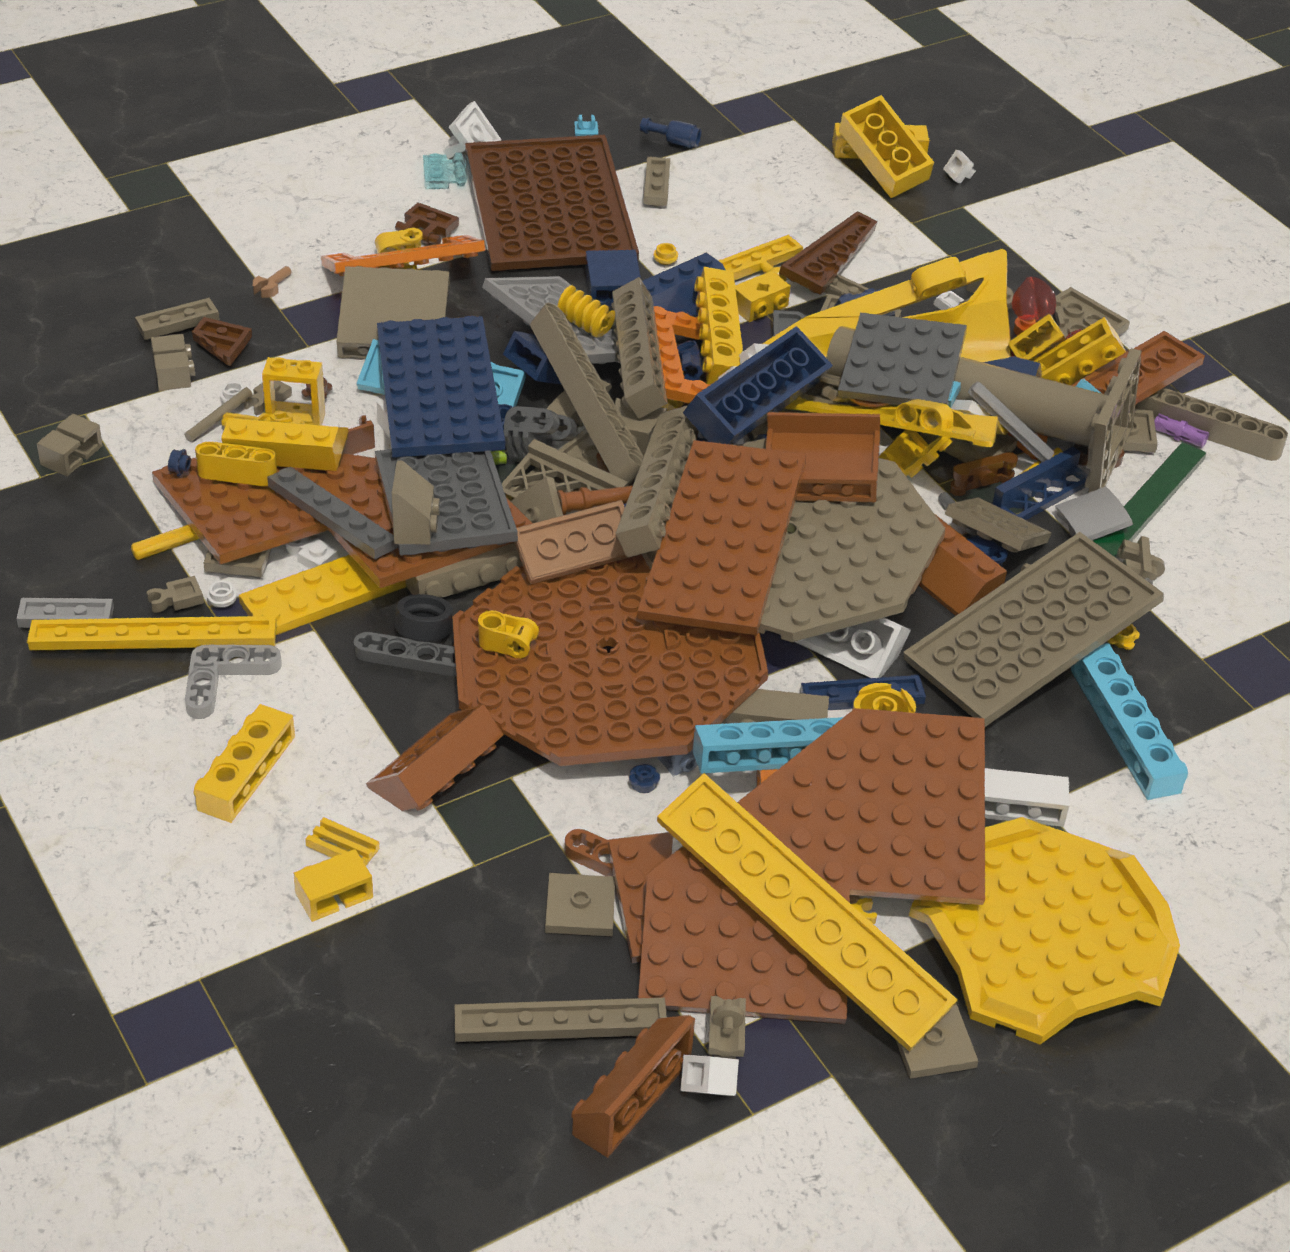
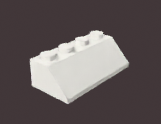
M880 618L795 642L870 678H881L898 658L911 630L889 619Z

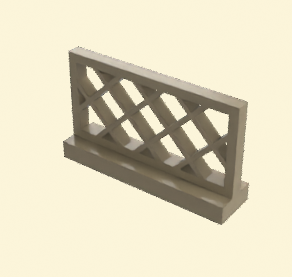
M536 439L528 445L529 453L502 482L505 496L510 501L529 489L527 482L542 480L546 476L558 477L564 480L565 483L555 484L557 491L567 490V492H571L570 489L582 487L593 491L628 486L627 481ZM529 465L541 469V472L525 475V470ZM524 483L525 490L513 492L509 490L512 485Z

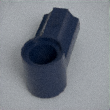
M696 341L682 343L677 346L684 379L691 381L699 380L700 375L703 374V358Z

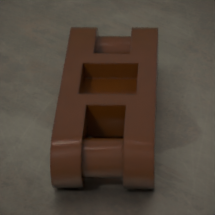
M1006 452L956 465L953 470V478L955 480L951 482L950 492L955 496H963L967 490L998 482L1005 483L1015 476L1013 469L1017 466V455Z

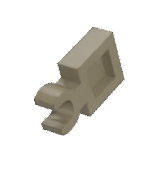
M274 381L275 401L284 402L292 396V388L281 381ZM263 383L253 389V396L244 402V409L246 410L254 406V414L256 416L262 414L265 410Z
M195 576L167 582V589L164 590L154 588L147 591L148 601L151 602L154 613L164 611L171 605H173L176 611L204 603L203 593Z

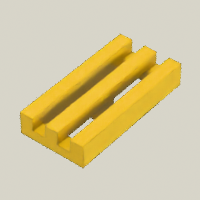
M325 817L320 820L319 827L315 826L313 835H308L305 839L307 847L329 857L356 849L358 854L363 856L361 859L365 865L370 862L380 849L379 841ZM321 838H323V839H325V840H327V841H329V842H332V843L336 844L337 846H334V845H332V844H330V843H328V842H325V841L321 840Z

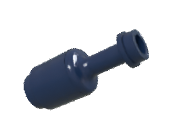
M642 118L640 123L641 132L648 134L651 131L666 135L667 142L692 148V146L697 147L701 140L702 131L693 124L672 120L669 125H662L652 122L651 118Z

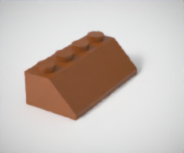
M936 515L945 527V537L942 543L938 544L928 568H925L919 586L957 616L1004 584L1007 571Z
M484 704L450 713L370 779L366 786L401 811L414 808L417 811L422 810L432 803L433 799L431 796L437 791L442 792L454 784L453 778L458 773L463 774L476 765L474 760L478 756H485L496 748L495 742L504 734Z
M690 1015L658 1018L649 1029L644 1028L638 1035L632 1049L629 1052L624 1051L618 1057L614 1069L609 1075H603L599 1078L594 1086L593 1093L586 1100L582 1099L577 1103L571 1115L573 1119L572 1135L608 1158L682 1072L684 1055H692L695 1018Z

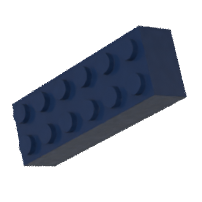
M796 326L699 392L683 411V414L709 442L733 445L767 420L768 412H779L817 385L833 365Z

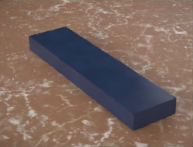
M919 675L801 683L800 693L829 696L828 711L853 709V703L859 695V691L873 683L892 684L891 689L901 691L902 688L913 697L915 704H925L926 699Z

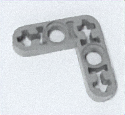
M201 645L196 647L191 654L185 694L187 714L194 719H205L213 714L219 675H272L277 673L282 666L280 650L271 645ZM233 657L244 658V660L240 663H232L229 661ZM202 678L211 680L205 685L195 683ZM198 696L203 697L204 699L201 705H198Z

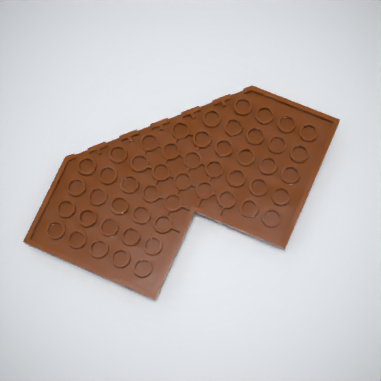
M342 453L337 471L294 468L394 535L375 458ZM196 457L191 458L189 471L183 472L181 476H176V473L169 472L168 465L162 469L152 471L153 482L220 565L329 531L379 588H383L514 543L482 545L476 548L466 547L450 549L445 552L433 551L415 555H400L397 548L374 559L268 486L201 478L198 475ZM277 466V472L288 467ZM507 499L516 528L533 524Z
M855 708L737 802L849 903L850 895L983 905L985 902V718ZM684 846L680 847L647 874L638 998H665L666 1010L710 1013L711 996L731 1000L746 998L745 1016L845 1024L847 1020V995Z

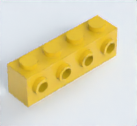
M1103 317L1032 361L1040 363L1041 378L1072 385L1126 351L1116 331L1107 319Z

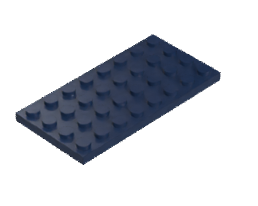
M466 316L463 318L441 317L430 320L413 319L411 321L398 322L389 320L377 323L392 457L505 450V437L483 316Z

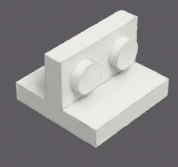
M475 101L468 104L449 126L454 135L447 141L449 144L443 152L449 159L465 151V143L501 141V138Z

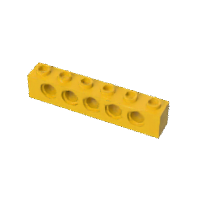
M704 267L701 276L696 277L694 290L698 292L696 298V307H699L697 321L701 323L699 339L703 340L701 346V356H704L702 371L706 373L707 384L711 385L731 367L740 365L739 354L743 352L734 273Z

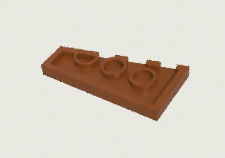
M669 832L608 840V850L632 963L641 962L647 874L672 855L673 836Z

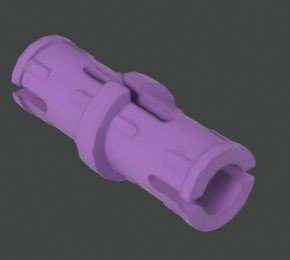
M1160 413L1154 421L1157 431L1174 437L1176 441L1189 442L1200 448H1204L1209 437V432L1190 426L1187 421L1182 420L1180 422Z

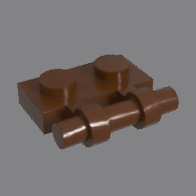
M417 202L404 213L406 223L398 221L395 225V230L417 228L423 233L422 243L437 245L441 244V236L447 237L459 226V217Z

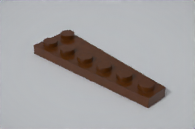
M858 211L783 263L779 274L787 277L792 282L808 288L811 292L821 295L875 231L878 221Z

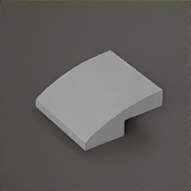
M1106 486L1055 505L1057 515L1068 525L1072 537L1081 532L1089 539L1094 540L1133 525L1132 519L1121 502Z

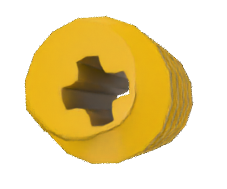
M573 285L568 286L563 291L557 305L569 322L574 323L579 328H583L584 331L591 333L596 338L604 336L610 330L615 320V310L609 312L607 305H601L597 299L592 301L590 295L584 296V292L581 290L576 291V287Z

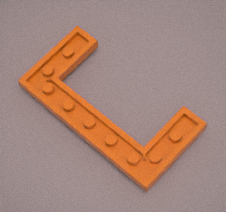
M469 235L442 238L443 244L356 257L347 253L321 256V263L330 272L344 276L345 266L379 268L380 266L389 265L390 269L404 267L406 262L414 261V265L428 264L429 259L438 258L439 261H450L454 259L453 255H463V258L476 257L479 251H485L484 240Z
M654 306L667 399L690 403L699 392L710 386V384H706L701 380L691 381L684 379L674 334L702 340L699 339L701 323H698L697 317L690 316L685 312L675 313L666 311L662 307Z

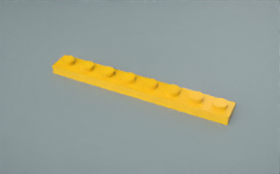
M276 616L32 620L27 643L29 650L196 648L201 645L275 646L277 620Z

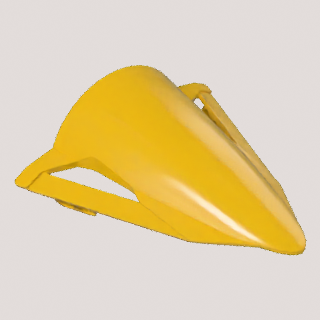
M999 249L959 262L957 257H949L923 266L912 273L911 280L806 316L762 344H771L797 326L819 351L827 357L828 348L835 331L840 326L856 329L860 313L883 315L984 279L971 298L958 306L903 318L967 325L961 357L979 362L1011 357V348L1008 345V342H1010V327L1007 307V252L1004 249ZM799 397L785 407L786 409L814 413L880 414V425L973 442L972 445L992 447L996 434L1006 435L1008 433L996 416L963 414L951 409L946 404L921 399H913L898 406L864 407L815 402Z

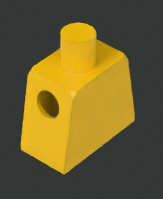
M1048 314L1008 342V345L1016 357L1032 361L1065 341L1066 338L1052 316Z

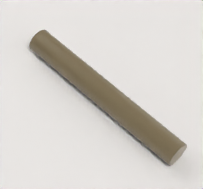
M245 387L185 432L184 435L187 440L192 442L220 421L224 413L232 412L253 396L251 390Z

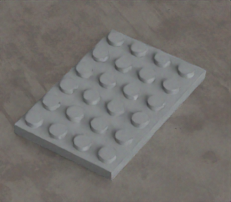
M560 276L485 278L482 288L489 292L493 299L507 306L508 311L517 314L526 325L530 326L531 321L546 303L558 305L561 294L570 284ZM569 322L591 363H620L617 357L620 352L616 346L618 338L614 328L613 330L610 329L604 336L596 338L591 333L584 331L583 328H579L574 323Z

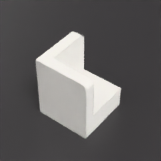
M684 1055L681 1091L735 1096L739 1060Z

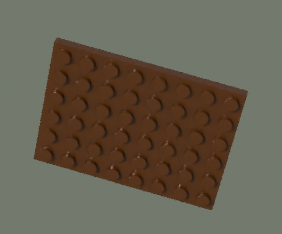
M606 135L465 143L467 162L491 271L567 265L577 266L585 264L586 251L636 250L637 260H639V250Z

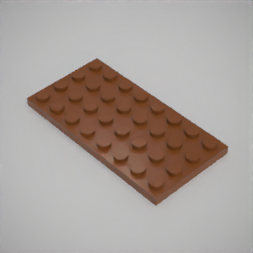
M693 440L670 510V520L665 525L666 534L662 537L660 549L657 550L637 610L638 619L757 635L806 465V454Z

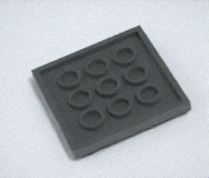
M860 313L838 388V397L900 405L913 399H921L949 405L966 337L967 325Z

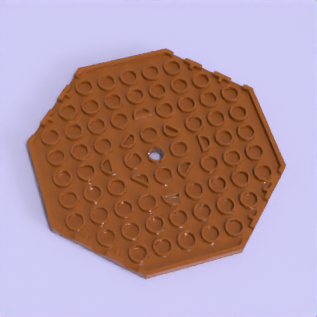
M642 554L534 584L529 583L523 566L520 568L515 566L500 578L501 583L494 589L488 588L476 597L469 609L465 612L460 610L452 616L459 709L464 710L484 704L503 734L559 766L688 754L693 749L695 725H711L723 722L768 680V668L760 633L751 635L638 619L637 610L651 571ZM492 610L515 617L528 618L535 622L539 628V634L535 640L531 641L529 654L524 658H515L507 654L486 651L481 648L478 632L479 616L486 611ZM605 646L614 647L610 649V653H607V649H603Z

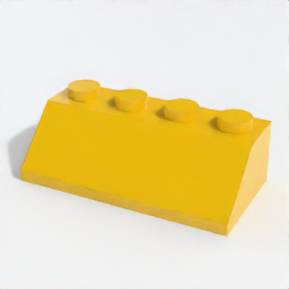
M228 418L221 439L222 443L271 449L275 452L276 466L337 471L349 430L348 427Z

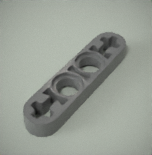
M363 632L354 638V654L359 660L447 676H457L456 663H454L456 661L455 647L415 641L373 632ZM393 649H401L404 651V653L399 655H393L390 653V651ZM423 654H430L433 656V658L430 660H422L419 658V656Z

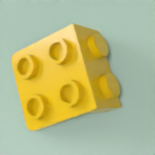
M905 429L879 455V458L895 462L905 476L909 475L912 478L923 469V463L926 466L930 465L939 457L937 451L942 452L953 441L950 437L940 436L928 445L917 431Z

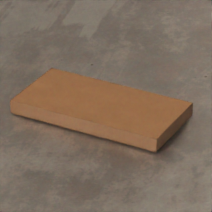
M622 500L518 527V541L514 543L529 583L534 584L630 558L626 556L616 535L625 509Z

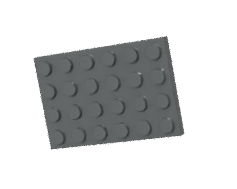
M391 449L375 451V461L392 527V488L397 461H404L434 486V498L440 499V514L437 516L438 529L437 533H432L431 544H397L400 555H415L433 551L445 552L450 549L476 548L491 544L502 545L518 541V531L491 451L392 457Z

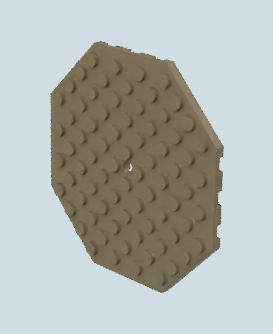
M767 438L749 441L738 446L766 449ZM879 458L876 502L795 500L758 633L764 634L767 630L781 634V639L795 642L904 612L910 595L914 594L925 568H928L935 555L938 544H941L945 537V527L895 462ZM657 550L642 553L650 569L652 568Z

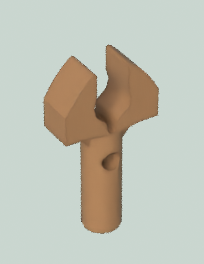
M284 266L267 279L259 275L254 278V295L260 290L261 298L274 297L278 294V283L291 275L290 267Z

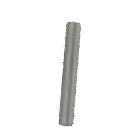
M976 382L970 387L968 394L991 416L998 417L1000 424L1039 461L1044 462L1052 458L1054 451L981 382Z

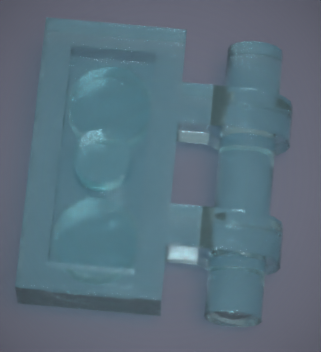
M433 153L423 155L425 189H449V184L457 183L461 187L466 184L468 178L467 170L465 169L466 159L462 153H455L452 160H447V154Z

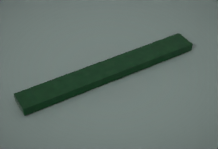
M1182 442L1125 504L1124 508L1132 519L1133 525L1094 539L1093 542L1115 558H1118L1117 551L1123 540L1132 542L1205 460L1207 452Z

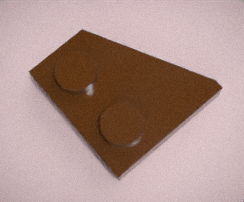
M203 317L192 331L195 342L222 362L231 366L252 338V328Z

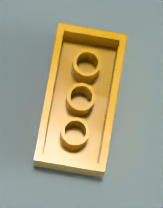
M882 95L842 114L839 132L890 198L930 179L934 161Z

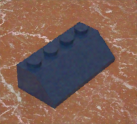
M706 252L642 282L652 295L653 306H659L666 311L675 313L685 312L690 316L698 318L699 307H696L698 292L694 290L696 277L701 276L704 267L725 270L724 265Z

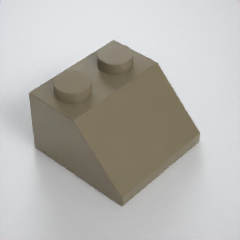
M397 461L392 488L394 544H431L432 533H437L438 529L437 516L440 514V499L434 498V486L404 461Z

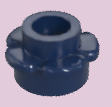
M173 449L168 459V471L176 473V476H181L183 472H188L191 465V456L187 455L186 449L180 451Z
M640 764L630 770L629 781L632 788L637 792L649 793L656 788V784L660 781V774L651 765Z

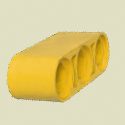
M202 442L195 447L198 475L204 479L268 486L267 477L277 473L275 452L271 449L220 442Z

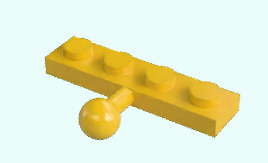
M788 234L718 261L724 265L726 271L734 273V280L762 270L764 273L773 271L786 281L787 277L779 274L781 267L773 266L788 261L802 251L803 246Z

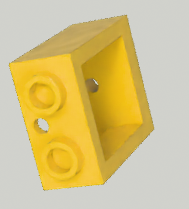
M268 357L262 373L265 413L290 412L293 415L299 416L305 421V424L322 425L326 414L322 362ZM274 381L310 384L312 404L275 401Z

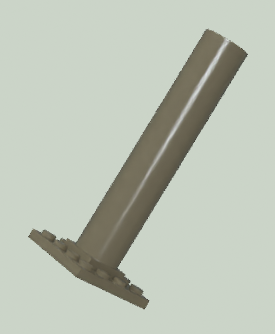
M840 326L835 331L826 357L833 365L827 372L828 374L842 377L855 329ZM1131 348L1127 357L1120 360L1118 376L1112 377L1105 394L960 357L955 381L961 382V388L956 400H972L977 403L968 394V390L974 383L981 382L1034 433L1089 447L1087 469H1091L1086 478L1085 487L1089 488L1088 493L1107 485L1133 429L1142 351Z

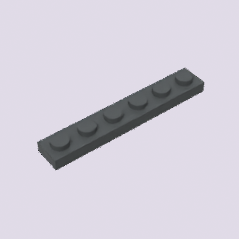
M284 468L267 477L268 487L372 558L376 559L398 548L397 544H394V535L294 468Z

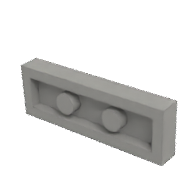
M21 598L16 618L18 627L30 628L32 620L112 619L113 599Z

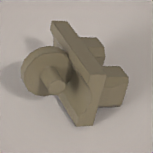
M1141 536L1137 543L1123 540L1118 548V558L1123 559L1122 563L1144 579L1155 580L1164 573V561L1159 557H1155V555H1151L1148 537Z
M711 996L708 1054L728 1059H736V1056L744 1057L746 998L731 1000Z

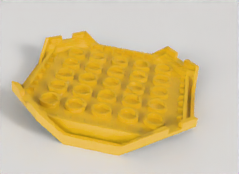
M1024 817L985 827V902L983 905L913 900L909 911V917L928 925L956 971L970 1019L994 1028L996 1023L1015 1029L1017 1030L1015 1036L1040 1045L1074 1019L1135 999L1161 1006L1180 948L1169 904L1134 855Z

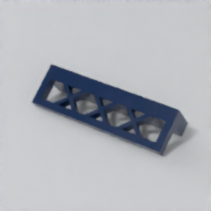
M1072 446L1053 456L1050 460H1046L997 486L992 504L1014 515L1016 514L1009 510L1010 508L1023 509L1016 516L1027 520L1086 488L1085 482L1088 474L1078 467L1081 451ZM1073 475L1079 481H1069L1066 478ZM1057 487L1062 488V490L1059 492L1047 491V488ZM1030 497L1043 498V501L1032 502L1027 501V499Z

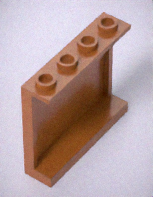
M767 413L766 449L806 454V465L796 501L876 502L880 414Z

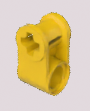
M417 228L381 233L375 239L377 253L421 247L423 233Z
M486 611L478 619L479 644L486 651L503 653L515 658H524L529 654L530 643L537 638L539 628L535 622L528 618L515 617L498 611Z

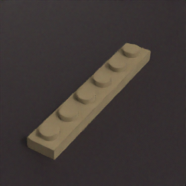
M665 998L455 1004V1042L638 1036L644 1028L649 1029L658 1018H667Z

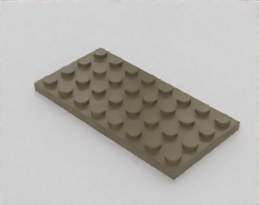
M1078 532L903 652L904 660L969 715L975 718H985L986 727L1164 601V593L1087 536Z

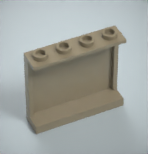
M345 266L336 341L338 358L366 359L372 340H378L377 323L389 320L398 322L446 317L448 290H450L449 271Z

